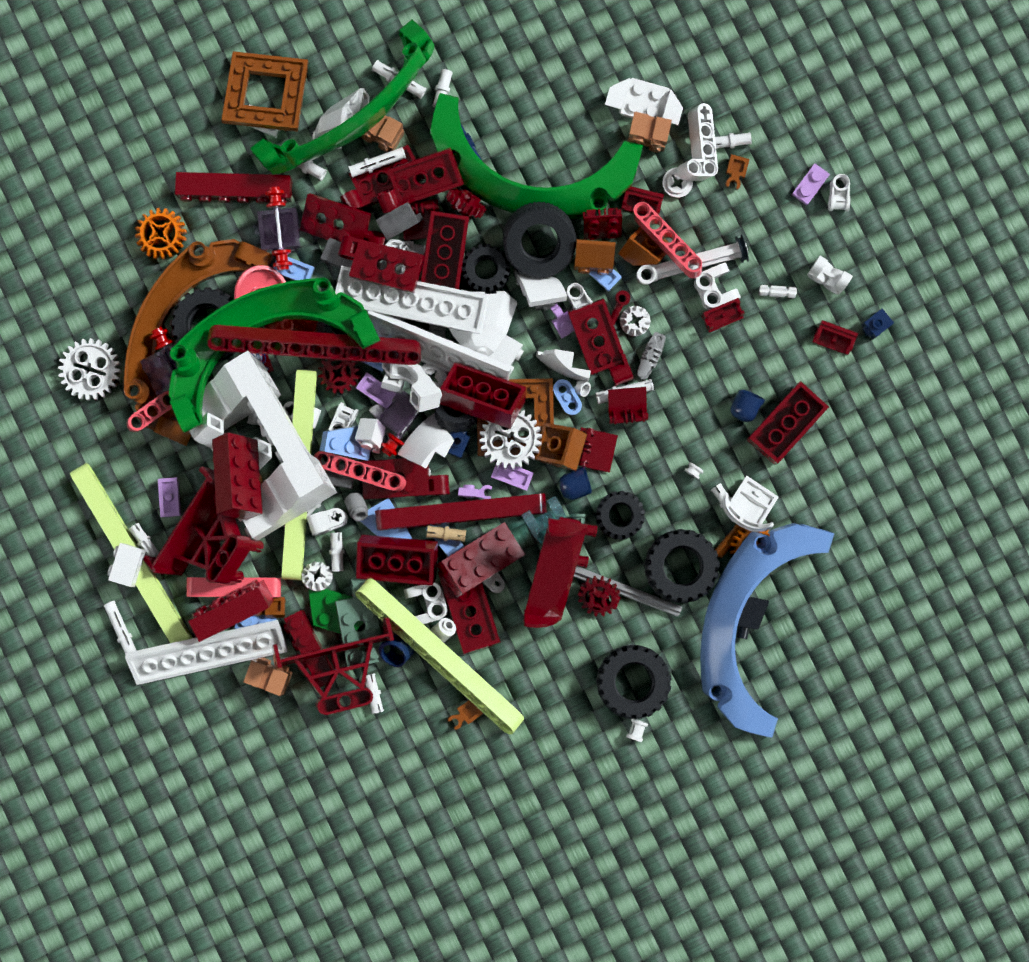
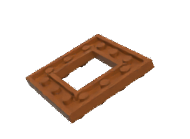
M233 51L222 123L298 132L308 60ZM250 74L286 78L281 109L245 105Z
M553 378L509 379L511 382L526 387V399H534V420L537 421L535 427H540V431L536 434H541L544 422L554 424ZM477 417L478 457H485L484 454L487 450H481V447L485 444H481L479 439L485 438L480 435V432L486 431L482 425H488V422ZM514 436L507 437L508 442L514 440ZM499 439L493 442L495 447H500L503 444V441ZM518 442V443L521 444L522 446H524V447L526 446L525 443H520V442ZM515 447L510 450V453L518 455L521 450Z

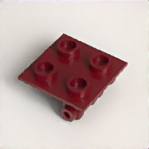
M438 199L410 203L415 215L421 213L424 220L403 231L404 241L427 238L431 211L439 212Z
M604 208V215H601L600 209H598V216L596 209L583 212L584 240L621 237V209L608 208V215H606V208Z
M646 387L608 390L609 424L616 425V423L628 424V422L647 421Z
M581 427L580 431L586 433L587 436L578 466L610 473L618 435Z

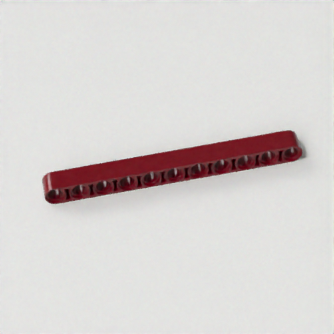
M227 325L211 326L208 333V346L215 351L241 353L249 351L254 354L416 365L421 361V344L417 340L379 337L380 342L362 349L346 334Z

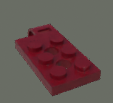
M409 145L402 147L406 159L374 169L372 173L366 172L353 178L351 173H349L356 189L340 196L342 204L364 210L379 203L376 195L393 188L387 170L415 160ZM420 173L416 175V180L422 182L425 180V177ZM386 174L388 176L387 182L379 183L377 181L378 176Z
M451 147L389 168L387 171L393 188L378 193L376 197L382 212L389 213L407 202L410 204L463 185L464 182ZM435 168H442L444 175L437 177L434 174ZM424 174L426 182L419 183L416 180V175Z
M311 193L307 194L300 231L326 240L332 238L339 242L342 241L343 236L384 245L385 242L383 233L367 231L371 217L370 213ZM319 213H323L326 216L325 222L319 220ZM336 219L343 221V228L337 227Z
M349 236L342 237L338 256L353 260L349 273L350 278L415 293L424 255ZM385 260L387 267L379 270L377 268L378 262ZM404 265L405 272L403 274H396L397 266Z
M604 298L568 311L588 370L591 371L590 374L609 369L615 386L633 380L631 368L622 350ZM595 318L597 320L595 328H588L587 322L589 319ZM595 337H603L604 342L601 346L594 345Z
M405 458L361 461L362 463L397 474L402 472L406 480V486L402 491H392L362 481L364 500L450 494L449 475L429 476V464L427 468H424ZM376 472L374 475V480L376 482L377 477L381 474L380 472ZM396 477L392 480V486L394 488L399 485V483L396 481Z
M438 571L463 654L465 655L501 643L483 584L480 583L457 598L442 573ZM474 607L476 609L475 616L468 617L465 613L466 609ZM480 625L482 627L481 634L473 635L471 633L472 627Z

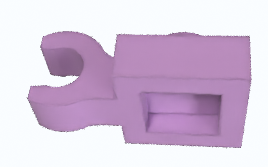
M557 303L550 308L556 317L551 322L559 336L564 338L574 331L568 311L563 313Z
M463 485V488L459 487L458 496L491 499V496L484 495V491L486 489L492 490V486L485 485L478 490L475 489L474 485Z

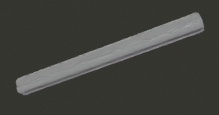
M576 566L573 577L586 582L587 578L592 581L593 576L600 579L601 575ZM611 579L610 584H617L615 590H620L619 595L676 617L680 615L682 610L680 605Z

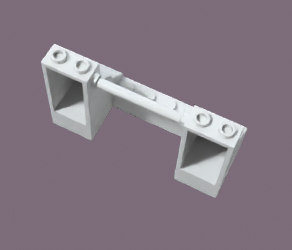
M246 351L226 363L215 378L207 384L203 395L202 417L208 412L224 420V430L256 412L259 417L256 419L262 429L265 428L268 433L266 435L268 442L277 449L275 454L282 464L261 484L263 514L248 520L239 519L246 526L244 530L247 536L260 540L331 497L337 491L319 460L308 452L278 400L281 394L266 367L254 355ZM194 429L190 430V434H191V436H192L193 438H194Z

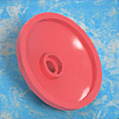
M264 265L253 266L245 270L238 278L235 285L234 298L237 299L258 289L286 281L272 267Z

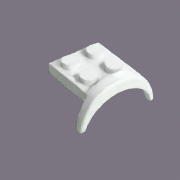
M746 476L730 501L728 493L725 492L722 505L726 515L740 527L752 532H763L769 530L774 525L772 522L768 524L762 523L777 501L778 496Z

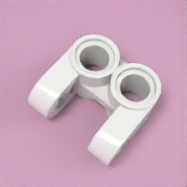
M822 256L817 258L807 274L810 279L823 284L826 289L838 295L846 288L853 277L846 271L843 272L833 268L828 263V260Z
M726 263L701 272V275L694 281V286L700 295L702 305L707 310H711L736 298H741L738 289L721 294L717 288L715 279L730 272ZM700 279H708L709 285L706 287L702 286ZM710 295L715 296L717 303L710 304L707 297Z
M339 508L318 512L306 517L312 536L328 533L343 527L348 522L347 513ZM337 513L342 515V517L339 518V522L336 520H332V517H337Z
M437 582L433 584L438 590L435 597H431L428 594V588L431 585H418L403 590L406 599L423 594L428 613L415 616L422 624L440 620L447 615L448 607L444 598L443 588ZM435 605H440L443 608L441 615L433 613Z

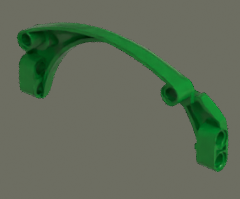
M413 19L399 29V36L404 46L402 50L404 55L403 68L370 103L351 118L322 136L301 146L294 139H289L282 146H279L262 138L250 148L252 153L272 174H280L292 170L304 162L314 160L336 150L365 134L392 109L416 78L420 68L430 59L435 45L425 30Z
M440 93L438 96L430 129L435 149L438 152L451 147L464 182L459 187L470 191L480 200L492 206L513 213L525 204L545 202L559 207V209L561 208L570 219L583 218V212H586V210L596 209L598 216V209H600V213L603 215L608 199L615 201L632 186L643 145L624 140L615 156L603 168L579 182L560 187L545 188L511 181L489 168L469 145L460 123L459 97ZM599 202L603 207L596 208L593 204Z
M313 278L288 281L261 288L240 296L214 311L192 328L170 351V356L178 368L173 370L169 388L170 403L182 431L185 433L203 424L202 404L205 387L213 368L226 352L215 351L209 348L208 333L211 326L227 325L259 328L282 320H314L336 327L350 336L362 349H365L381 340L362 303L343 292L336 295L328 279Z

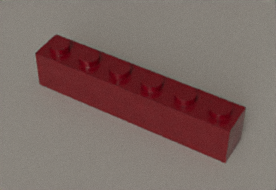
M176 172L175 195L183 202L199 199L200 202L218 200L221 203H229L230 200H237L238 203L256 201L259 204H267L270 201L269 197L265 196V192L269 191L268 188L280 187V190H284V194L281 195V201L287 204V202H292V178L290 175Z

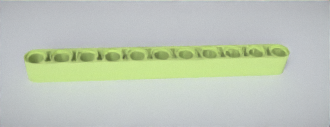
M297 370L292 424L311 454L317 371ZM307 512L285 524L282 579L302 580Z
M85 463L70 472L73 481L114 550L120 543L138 547L90 465ZM143 560L135 585L169 642L174 643L192 639L191 633L155 573Z
M371 578L367 579L356 591V597L382 621L384 618L389 617L392 630L500 729L512 735L523 722V715L379 583Z

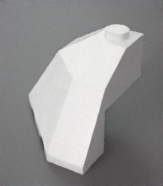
M360 88L331 106L320 117L316 130L313 132V140L339 126L363 109L370 99L365 89Z
M496 291V294L474 292L490 297L481 334L449 328L461 346L468 347L487 356L494 353L508 332L517 306V301L505 291Z

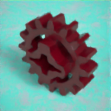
M452 188L446 195L447 200L452 204V208L464 216L473 215L475 218H481L486 211L480 199L468 190L459 191L456 188Z
M336 359L322 360L321 362L324 366L318 367L322 371V374L318 375V377L324 379L321 385L327 384L326 390L333 388V393H337L339 389L342 394L345 392V388L350 391L352 390L350 385H357L354 381L360 378L359 375H356V372L360 371V368H355V365L358 363L357 361L341 360L342 362L336 365L332 363ZM348 367L351 369V375L348 372ZM341 369L342 375L337 377L338 372L335 370ZM327 370L330 373V379L328 378ZM338 381L346 382L345 385H336Z
M593 576L592 581L587 578L586 582L581 584L578 592V602H583L581 608L587 607V613L589 614L593 611L595 616L598 613L605 616L606 611L611 614L613 609H617L620 601V590H615L617 584L611 585V579L609 578L605 581L604 576H601L600 579Z

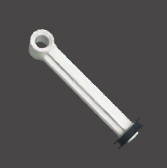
M740 235L741 238L736 236V243L696 253L702 261V268L740 258L742 263H744V260L749 262L748 248L743 236ZM670 260L657 265L641 266L637 271L636 278L640 284L649 285L659 279L684 272ZM691 264L689 268L691 270H696L698 266L695 264ZM643 270L650 271L651 279L644 280L641 277V272Z

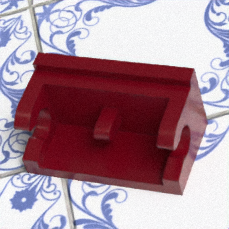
M631 186L625 192L621 210L634 213L633 209L637 203L646 202L659 215L664 194ZM640 211L638 214L646 215L647 212Z
M739 298L702 314V319L709 333L744 318L745 313L740 307L741 302Z
M822 320L818 324L812 342L849 355L858 333Z

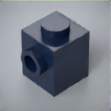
M882 308L861 326L863 327V333L868 338L875 339L894 322Z
M451 431L450 434L454 442L448 454L462 459L470 436H467V431L458 433Z

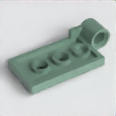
M350 578L353 598L335 601L342 643L381 634L378 617L355 594L366 579ZM357 621L364 622L365 626L362 631L354 629V624ZM382 642L372 644L369 664L383 661L379 654V647ZM358 648L345 650L346 666L363 662L365 650H359Z

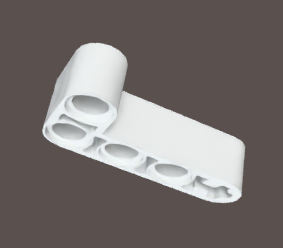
M705 103L694 107L688 112L692 159L678 166L677 173L682 180L703 181L716 175L718 172L713 114L711 107Z

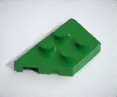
M308 588L313 625L341 634L335 601L353 597L327 588L321 591H313ZM357 621L354 624V629L357 631L364 622Z

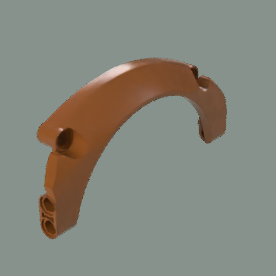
M235 239L211 242L209 247L205 246L202 242L196 241L188 246L165 269L139 309L126 353L124 394L131 400L138 402L135 406L137 411L164 392L157 368V350H155L157 343L155 339H150L151 331L159 327L163 328L168 315L176 303L200 283L222 274L244 272L253 266H270L274 255ZM203 248V253L200 256H196V249ZM138 387V394L132 396L131 389ZM164 396V397H163V402H164V404H165V405H171V404L169 403L168 399L166 398V396ZM154 407L147 408L149 416H156L157 411ZM173 408L146 426L153 430V432L184 446H187L191 438L190 431L185 433L182 431Z

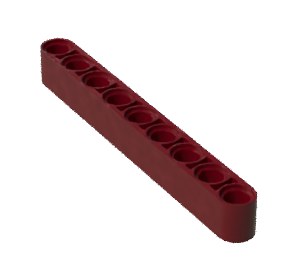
M531 494L383 509L375 511L377 531L441 525V523L450 524L547 513L545 494Z

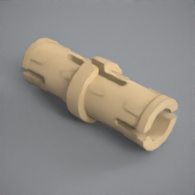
M428 525L426 538L465 542L466 530L450 529L449 526L442 528Z

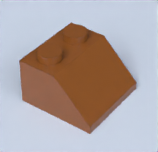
M577 239L574 270H578V273L589 274L590 271H595L599 275H609V273L613 272L616 242Z
M544 422L541 431L542 438L539 439L542 445L537 446L539 453H535V460L576 471L587 434L573 427Z

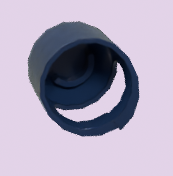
M738 390L730 407L731 414L740 421L751 422L756 418L757 412L764 404L765 399L752 392Z
M585 467L566 473L559 480L560 490L568 500H575L592 493Z
M396 634L393 636V641L381 643L379 654L385 663L393 667H401L412 657L415 650ZM390 645V651L386 654L384 647ZM395 646L403 652L402 655H397L394 652Z

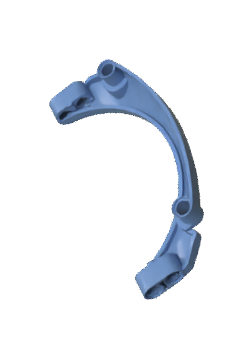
M792 523L775 528L770 531V536L759 532H751L728 562L718 580L707 608L703 626L700 653L703 692L713 700L720 701L717 707L735 728L766 737H773L778 718L764 711L752 699L741 680L735 656L736 631L742 610L748 598L769 573L797 557L815 553H829L834 533L804 524ZM758 538H760L761 541H760V543L756 546V541H757ZM716 686V690L711 693L712 688Z

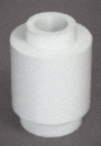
M443 618L432 627L431 632L444 643L455 634L456 626L452 620Z

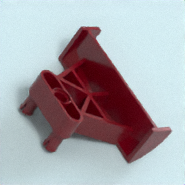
M201 466L199 471L206 480L158 556L151 557L145 555L143 560L154 573L182 576L190 563L206 569V579L210 583H241V580L244 579V574L242 571L237 570L250 551L260 553L262 551L259 549L263 550L264 544L261 540H251L248 536H241L235 518L217 514L214 470Z
M559 517L558 520L548 518L541 552L526 608L524 609L525 627L542 628L561 621L576 566L587 568L589 556L580 555L584 537L591 536L595 538L597 525L583 524L579 520Z
M389 617L383 619L384 634L280 659L277 644L272 645L275 668H282L284 665L295 663L321 697L316 701V709L321 714L329 715L368 705L373 700V693L364 686L372 644L394 640ZM366 646L363 662L339 667L337 652ZM331 654L334 669L310 675L300 661ZM362 667L359 682L344 672ZM338 673L358 687L328 695ZM331 675L322 691L314 679ZM346 695L349 698V703L346 706H341L339 700L342 696Z

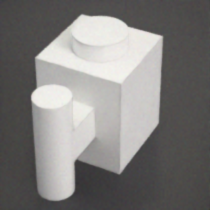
M360 418L355 440L362 448L367 450L373 448L372 452L379 454L386 427L378 419Z

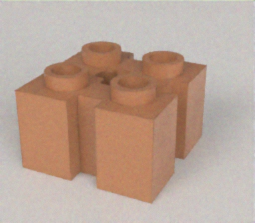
M634 112L628 141L647 146L652 152L659 153L664 151L672 120L661 117L655 118L648 114Z
M385 115L381 121L363 134L361 138L368 143L375 141L379 144L378 147L381 150L388 152L396 150L405 133L402 123Z
M260 657L251 661L244 683L281 696L285 694L293 672L289 671L290 667L285 665L282 668H275L274 665H271V660Z

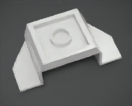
M628 78L610 87L605 105L619 109V113L622 116L633 119L634 112H639L655 118L672 120L671 124L674 125L679 124L683 110L682 105L671 89L635 78Z

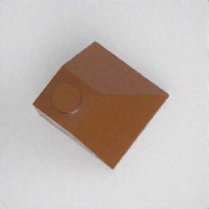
M641 227L627 240L618 253L633 266L657 265L667 255Z

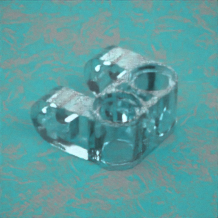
M556 496L547 500L551 510L535 519L530 510L521 514L529 530L539 543H543L548 518L557 520L559 517L567 518Z

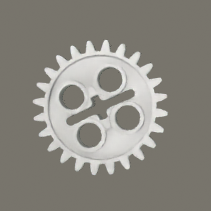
M90 338L89 343H87L85 339H82V345L75 341V348L68 346L70 352H63L66 359L59 360L64 363L63 366L58 367V369L63 371V373L59 374V377L65 378L61 384H68L65 390H72L71 395L76 396L78 394L79 399H83L85 396L86 400L90 401L91 396H93L95 400H98L99 394L105 398V391L112 393L110 387H117L114 380H120L116 373L122 372L120 369H117L121 362L115 361L119 356L117 354L112 355L114 349H108L107 343L101 346L102 341L100 340L94 343V340ZM87 353L88 359L85 362H81V355ZM101 359L106 360V365L103 368L98 367V362ZM77 363L88 368L92 367L95 370L105 372L106 375L88 372L82 368L75 367L74 364ZM81 371L82 377L76 381L74 375L76 372ZM95 377L100 378V383L97 386L92 385V380Z
M525 410L518 414L513 426L508 430H503L500 425L487 421L488 425H482L486 431L480 432V435L485 438L479 439L481 444H485L481 447V450H487L484 454L485 458L491 456L490 463L497 461V467L504 464V470L507 469L508 465H511L512 470H514L517 464L521 469L522 462L529 465L528 458L535 460L533 453H539V449L536 446L542 445V442L538 441V439L542 438V434H536L540 431V427H534L537 421H530L532 418L531 414L525 417ZM524 430L529 435L526 438H521L518 435L519 432ZM514 436V440L508 442L507 437ZM495 440L503 441L502 446H493ZM518 442H520V443H525L526 446L524 447V446H522L521 444H519ZM517 447L521 451L518 455H512L510 450Z

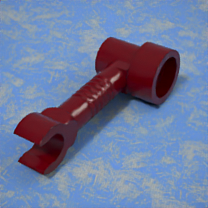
M625 290L619 291L615 296L616 304L611 313L613 325H615L622 307L630 302V294ZM625 295L626 301L621 302L619 296Z

